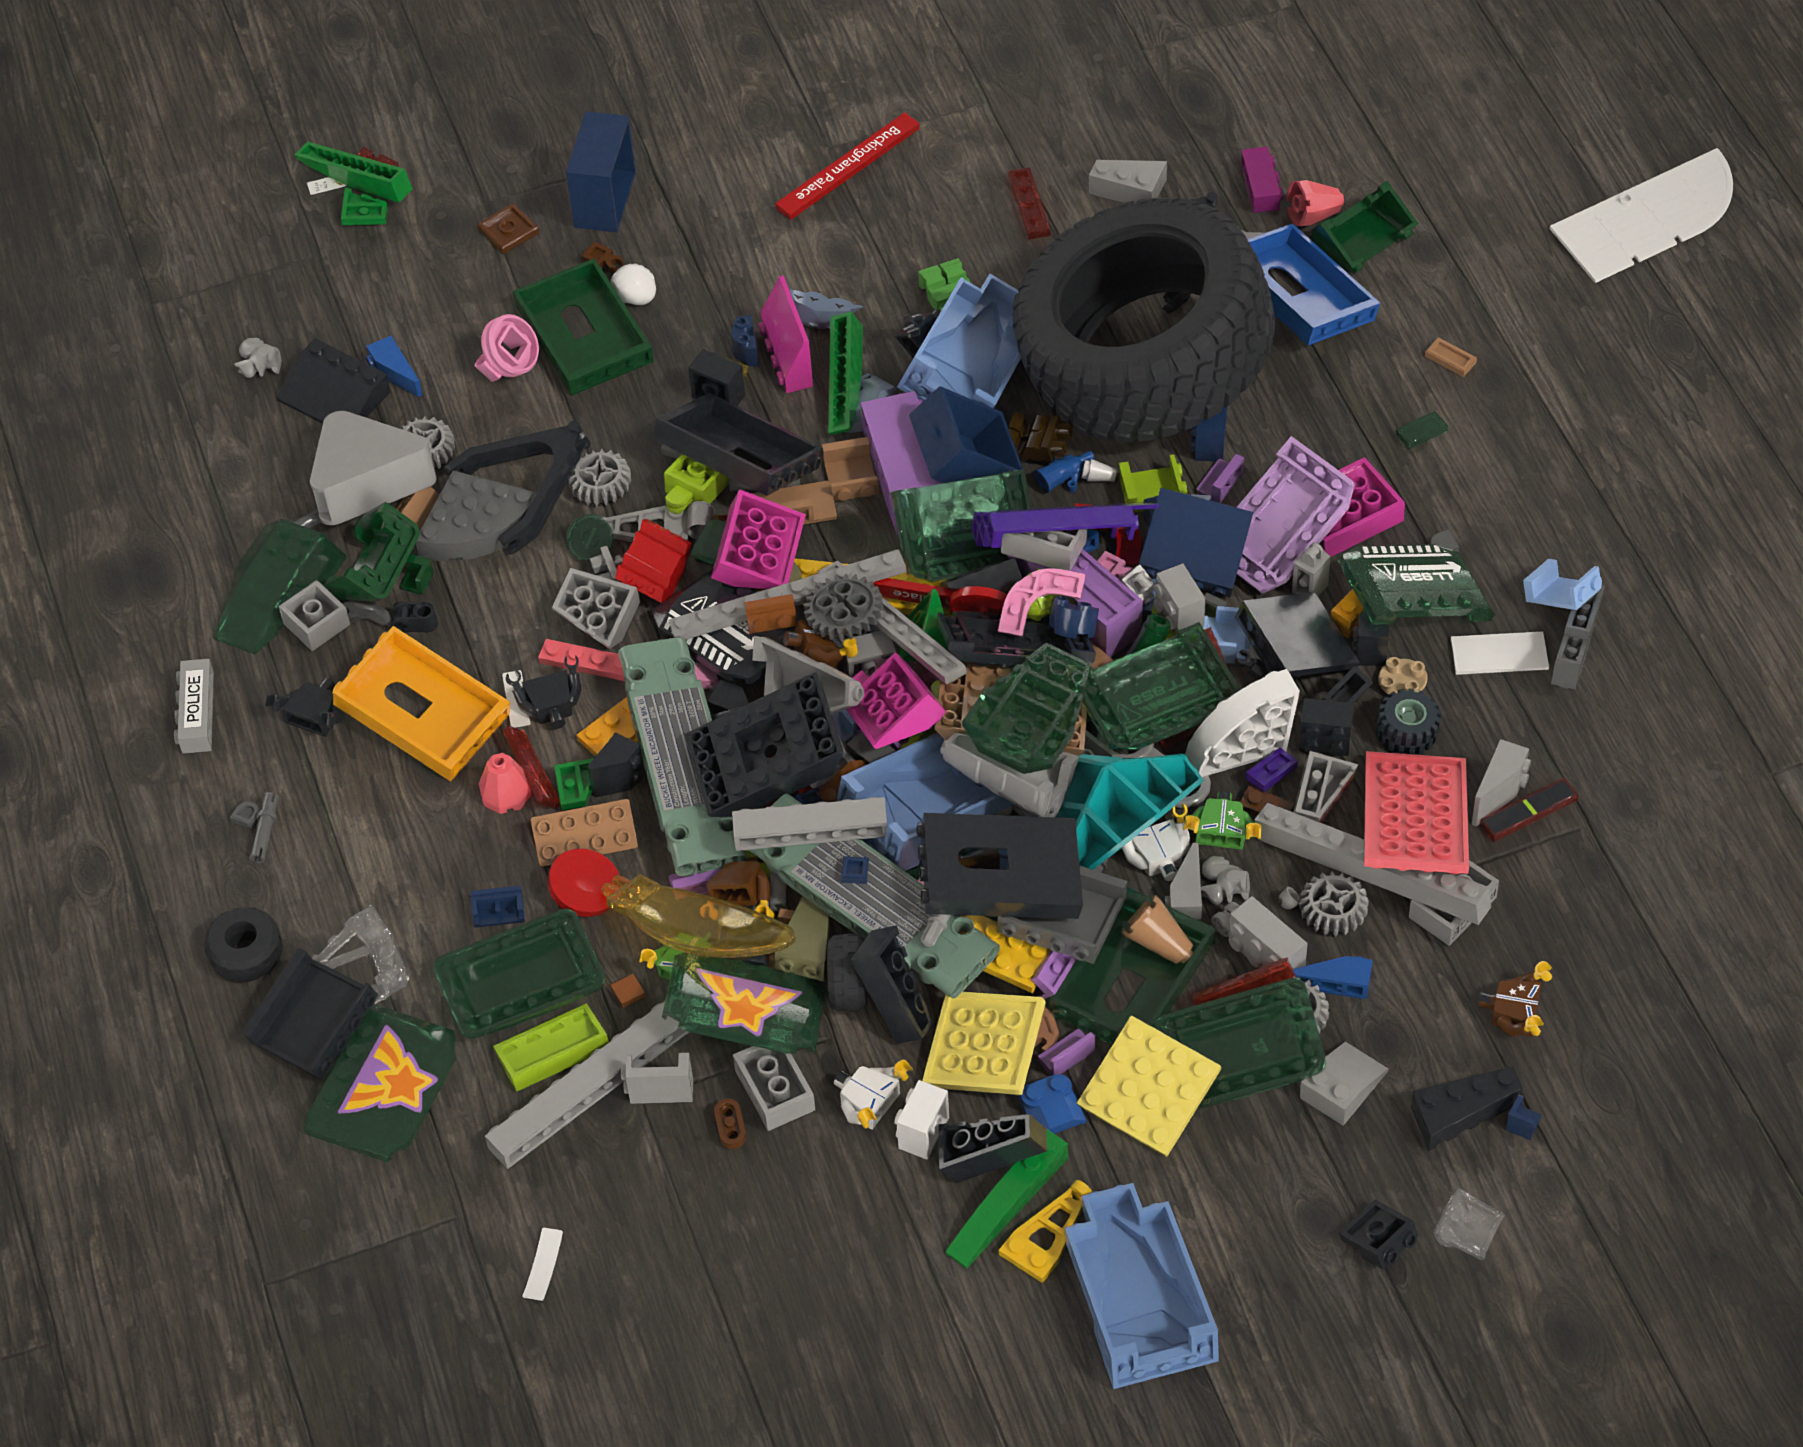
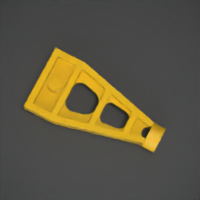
M1075 1180L1064 1194L1018 1227L999 1249V1255L1043 1283L1058 1265L1065 1250V1228L1077 1223L1082 1212V1196L1088 1195L1092 1190L1084 1182ZM1058 1209H1062L1070 1214L1069 1219L1062 1228L1048 1220ZM1046 1228L1055 1234V1240L1049 1250H1044L1030 1241V1236L1037 1230Z

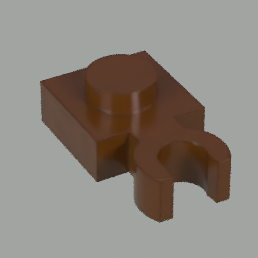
M594 242L581 255L582 262L595 258L601 269L605 266L612 274L617 271L615 264L624 265L621 256L613 255V250L597 242Z

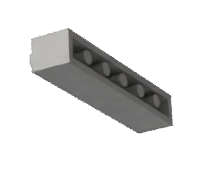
M869 797L860 800L845 799L838 802H818L806 805L793 804L785 807L770 806L763 809L732 811L736 851L885 837L887 831L885 797Z

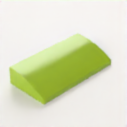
M586 1003L493 1047L516 1092L587 1060L595 1050L603 1048L609 1041L607 1034Z

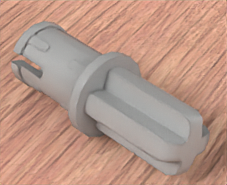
M934 914L928 918V926L920 938L921 943L925 947L929 948L935 945L941 932L946 930V923L951 915Z

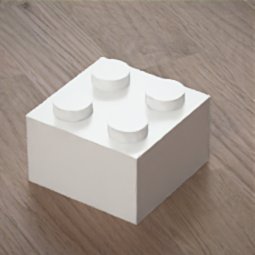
M920 1080L914 1089L911 1088L909 1090L904 1109H900L895 1117L899 1149L928 1160L939 1139L938 1124L947 1123L949 1119L947 1090Z

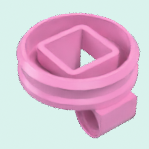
M506 314L491 320L483 330L481 338L483 354L477 359L475 367L491 382L499 380L501 376L517 377L529 372L535 366L539 355V345L535 332L525 320L516 315ZM502 342L510 349L520 346L515 357L501 346Z

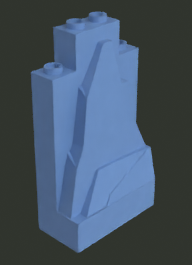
M990 273L981 288L960 278L897 388L906 393L915 391L918 400L922 399L924 401L941 386L994 408L1021 359L1012 321L1013 303L1018 290Z
M939 733L841 777L836 802L845 799L860 800L869 797H885L887 817L885 837L861 840L904 871L919 865L918 845L921 844V838L916 836V827L918 822L921 823L924 813L993 815L1014 805L990 791L983 784H975L970 778L944 761L941 747L945 739Z
M1133 1183L1118 1185L1111 1189L1095 1191L1082 1196V1209L1086 1223H1077L1065 1228L1066 1245L1094 1321V1333L1113 1389L1218 1362V1329L1169 1202L1154 1203L1142 1208Z

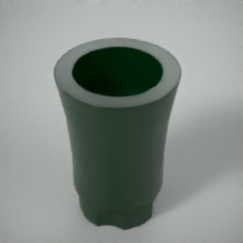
M1153 613L1149 615L1143 623L1134 643L1126 653L1128 661L1139 668L1155 670L1171 625L1170 621L1159 614Z

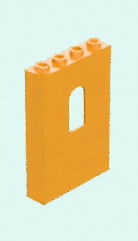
M394 626L379 637L378 643L374 648H369L365 652L363 660L358 665L352 666L348 676L343 682H338L332 691L333 705L450 782L510 714V701ZM395 682L402 683L432 702V704L417 719L386 698L384 691L389 684Z

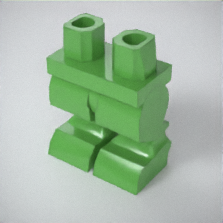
M959 258L940 264V268L936 265L918 271L919 287L926 289L929 303L934 309L939 311L943 309L960 278L970 282L966 276V271L962 269V262Z

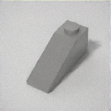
M1198 843L1192 844L1170 885V896H1165V907L1170 911L1175 921L1201 920L1202 901Z

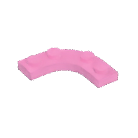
M1041 569L1024 577L1012 587L1005 599L998 632L1023 637L1027 614L1031 605L1038 598L1045 595H1060L1081 600L1086 575L1062 569Z

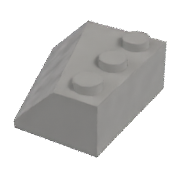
M570 568L552 609L611 649L622 642L638 608L640 599L637 587Z

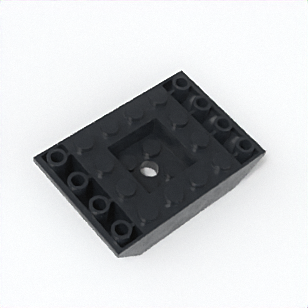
M817 671L685 734L706 810L710 817H733L732 811L763 808L777 801L784 794L790 795L832 775L844 755ZM778 749L774 757L768 758L771 750Z

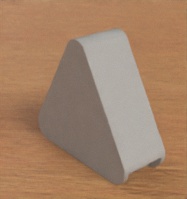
M347 411L333 412L324 419L310 477V485L313 489L319 518L322 523L326 525L340 524L367 513L384 502L389 504L428 488L436 482V473L428 441L425 437Z

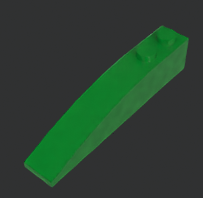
M308 141L294 154L296 159L314 170L367 194L400 203L413 189L405 169Z
M852 312L830 317L828 427L830 435L852 430L859 401L862 377L863 325Z
M1046 1130L1047 1152L1016 1162L980 1204L946 1250V1255L965 1269L974 1262L1068 1160V1143L1050 1130Z

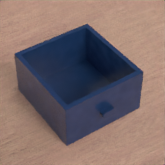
M585 112L566 170L574 228L618 233L636 175L629 116Z
M939 386L909 414L931 479L995 503L1025 476L1001 411Z

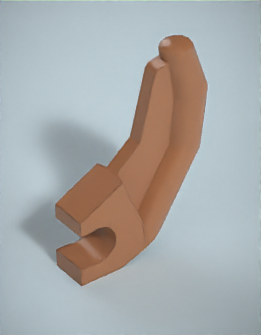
M1044 1007L1034 1046L1035 1048L1039 1043H1045L1046 1045L1042 1047V1053L1055 1045L1059 1037L1055 1018L1046 1007Z

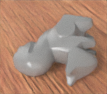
M248 338L241 343L239 353L248 360L235 363V366L239 368V373L247 378H251L256 372H259L260 377H263L265 369L272 368L274 373L279 374L282 360L278 348L264 344L259 338Z
M1211 856L1204 861L1202 874L1208 880L1217 882L1216 884L1202 886V897L1208 898L1211 903L1216 905L1220 904L1224 897L1227 898L1228 903L1232 902L1233 894L1238 893L1242 895L1245 901L1249 899L1250 880L1247 871H1243L1237 866L1229 865V861L1220 856Z

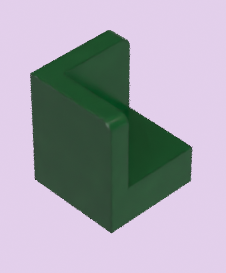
M410 554L406 561L408 573L401 588L404 591L423 595L434 574L431 559Z

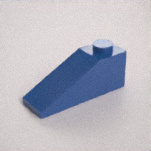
M392 336L366 346L368 356L365 357L368 365L387 374L389 382L417 397L422 396L419 379Z
M1345 956L1292 969L1291 981L1296 982L1299 977L1301 983L1310 980L1311 987L1318 985L1319 992L1367 1000L1373 960L1361 956Z

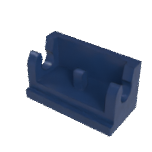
M521 885L470 891L475 928L525 922L524 898Z

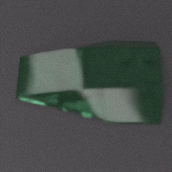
M279 519L266 525L241 559L213 636L214 640L256 654L277 635V631L284 625L279 606L316 580L324 585L328 578L336 575L347 558L346 554L321 532L284 519Z
M1045 643L1028 656L1024 663L1012 668L1011 673L1007 676H1002L996 681L995 685L983 690L962 721V726L978 752L1022 774L1052 769L1073 738L1091 664Z

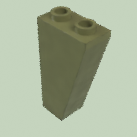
M802 896L775 950V969L824 982L830 915L804 896Z

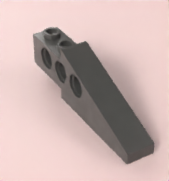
M1601 585V589L1577 610L1571 609L1564 637L1556 657L1551 684L1558 685L1564 689H1576L1585 663L1605 585Z

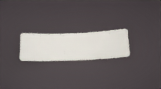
M518 670L521 673V680L519 681L520 686H522V672L521 670ZM515 671L507 672L510 680L517 681ZM503 673L506 699L510 701L509 717L511 728L530 725L529 715L519 709L512 692L514 688L512 685L507 684L505 679L507 673Z
M542 1228L535 1260L523 1293V1298L541 1301L544 1299L563 1234L561 1230Z

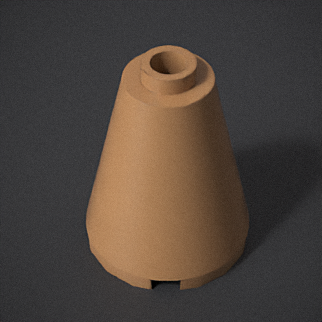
M1153 895L1151 896L1153 902L1146 901L1129 919L1130 928L1127 930L1124 927L1121 933L1175 964L1180 961L1184 964L1193 954L1191 950L1193 944L1160 898Z

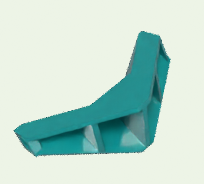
M1082 754L1079 756L1071 786H1068L1065 792V800L1056 817L1075 818L1079 864L1082 867L1093 870L1167 813L1205 780L1190 763L1185 754L1140 758Z

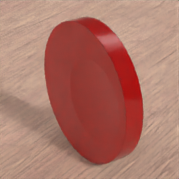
M982 586L963 587L952 593L949 611L951 614L953 611L958 610L1002 614L1004 602L1008 594Z
M572 849L562 853L553 862L547 878L548 889L553 900L565 911L581 917H593L607 912L616 902L621 890V879L615 865L601 853L589 849Z

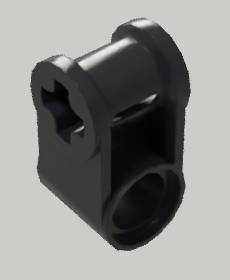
M400 601L393 605L394 619L390 623V628L394 626L404 633H428L438 627V618L434 606L430 602Z

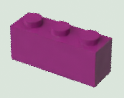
M1268 146L1241 150V168L1253 213L1280 210V200H1284L1283 188L1278 186L1279 173L1274 171V155H1270Z

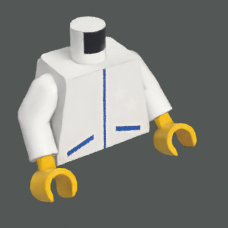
M1182 804V815H1178L1175 812V806L1171 809V814L1177 819L1176 823L1172 819L1150 826L1124 845L1122 850L1126 860L1140 870H1145L1149 876L1162 873L1166 881L1173 880L1178 872L1176 868L1181 866L1182 857L1187 854L1190 841L1188 829L1182 830L1184 816L1187 814V806Z
M900 1060L895 1066L887 1068H867L862 1066L858 1068L853 1076L840 1071L834 1080V1085L842 1089L840 1093L841 1108L848 1122L860 1124L864 1128L873 1130L899 1096L900 1084L898 1079L901 1078L903 1081L908 1079L909 1076L906 1072L913 1070L906 1060Z

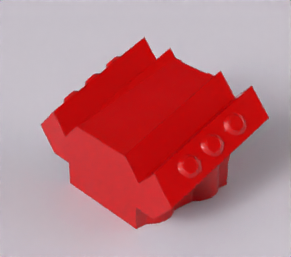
M644 519L642 520L640 531H636L631 546L624 553L622 564L618 565L615 579L627 585L637 587L638 593H644L660 603L665 602L672 597L686 570V561L690 555L692 543L661 527L659 524Z

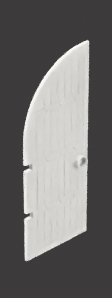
M1716 148L1551 225L1550 230L1594 283H1597L1633 266L1632 258L1634 257L1638 262H1641L1677 245V242L1674 240L1675 238L1683 242L1712 227L1723 216L1730 204L1733 193L1732 173L1725 157Z

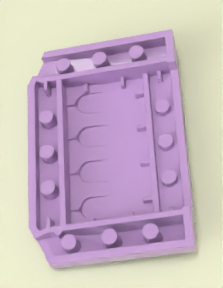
M1292 436L1276 453L1278 459L1236 507L1253 512L1237 575L1261 594L1286 583L1292 577L1294 562L1313 542L1319 544L1349 509L1355 486L1350 478Z

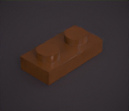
M1248 786L1240 801L1243 805V811L1256 817L1267 803L1293 812L1295 805L1294 802L1267 792L1263 793L1261 790Z

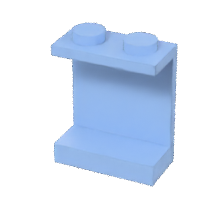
M1547 559L1523 580L1526 602L1572 610L1580 608L1601 589L1602 585L1599 567L1594 566L1579 580L1559 577L1557 560Z

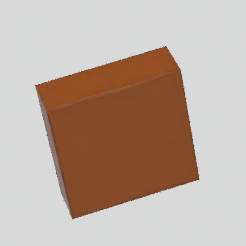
M634 974L611 984V990L622 1008L645 998V992Z

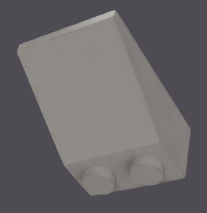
M1500 739L1475 796L1471 825L1478 826L1514 799L1520 787L1525 788L1529 778L1527 773L1531 764V760L1528 759L1529 748Z
M1344 1042L1318 1062L1301 1082L1300 1099L1344 1126L1387 1074L1389 1069L1349 1043Z

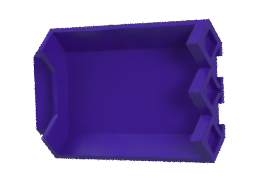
M1126 503L974 512L971 529L976 546H991V548L1001 547L1003 534L1077 529L1108 528L1110 537L1115 538L1117 528L1125 527L1128 540H1133L1134 532L1138 529L1139 525L1138 517L1134 515L1133 510L1156 509L1159 507V504Z

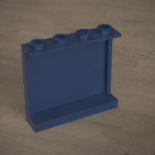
M1160 488L1156 504H1159V507L1154 509L1139 564L1151 579L1157 578V573L1184 564L1200 591L1210 592L1219 598H1230L1253 512Z

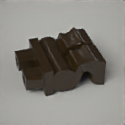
M1014 411L1009 425V432L1019 459L1028 461L1030 458L1034 461L1045 460L1046 463H1052L1054 456L1065 457L1067 451L1066 441H1060V439H1071L1073 434L1071 424L1060 423L1059 416L1053 415L1051 417L1037 415L1035 421L1032 424H1028L1025 415Z

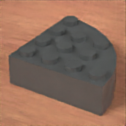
M452 471L420 530L419 538L416 542L418 556L429 558L433 561H449V558L462 557L463 560H469L504 548L499 540L501 535L524 518L537 492Z

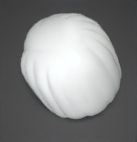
M624 265L613 274L610 281L623 303L645 305L652 301L656 293L654 276L642 265Z

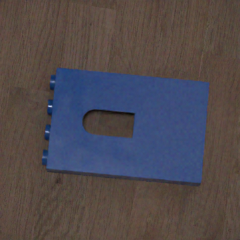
M1294 224L1247 239L1258 257L1265 274L1264 278L1268 282L1274 315L1305 344L1311 345L1375 321L1380 302ZM1279 268L1286 271L1307 291L1291 296L1268 274V270Z

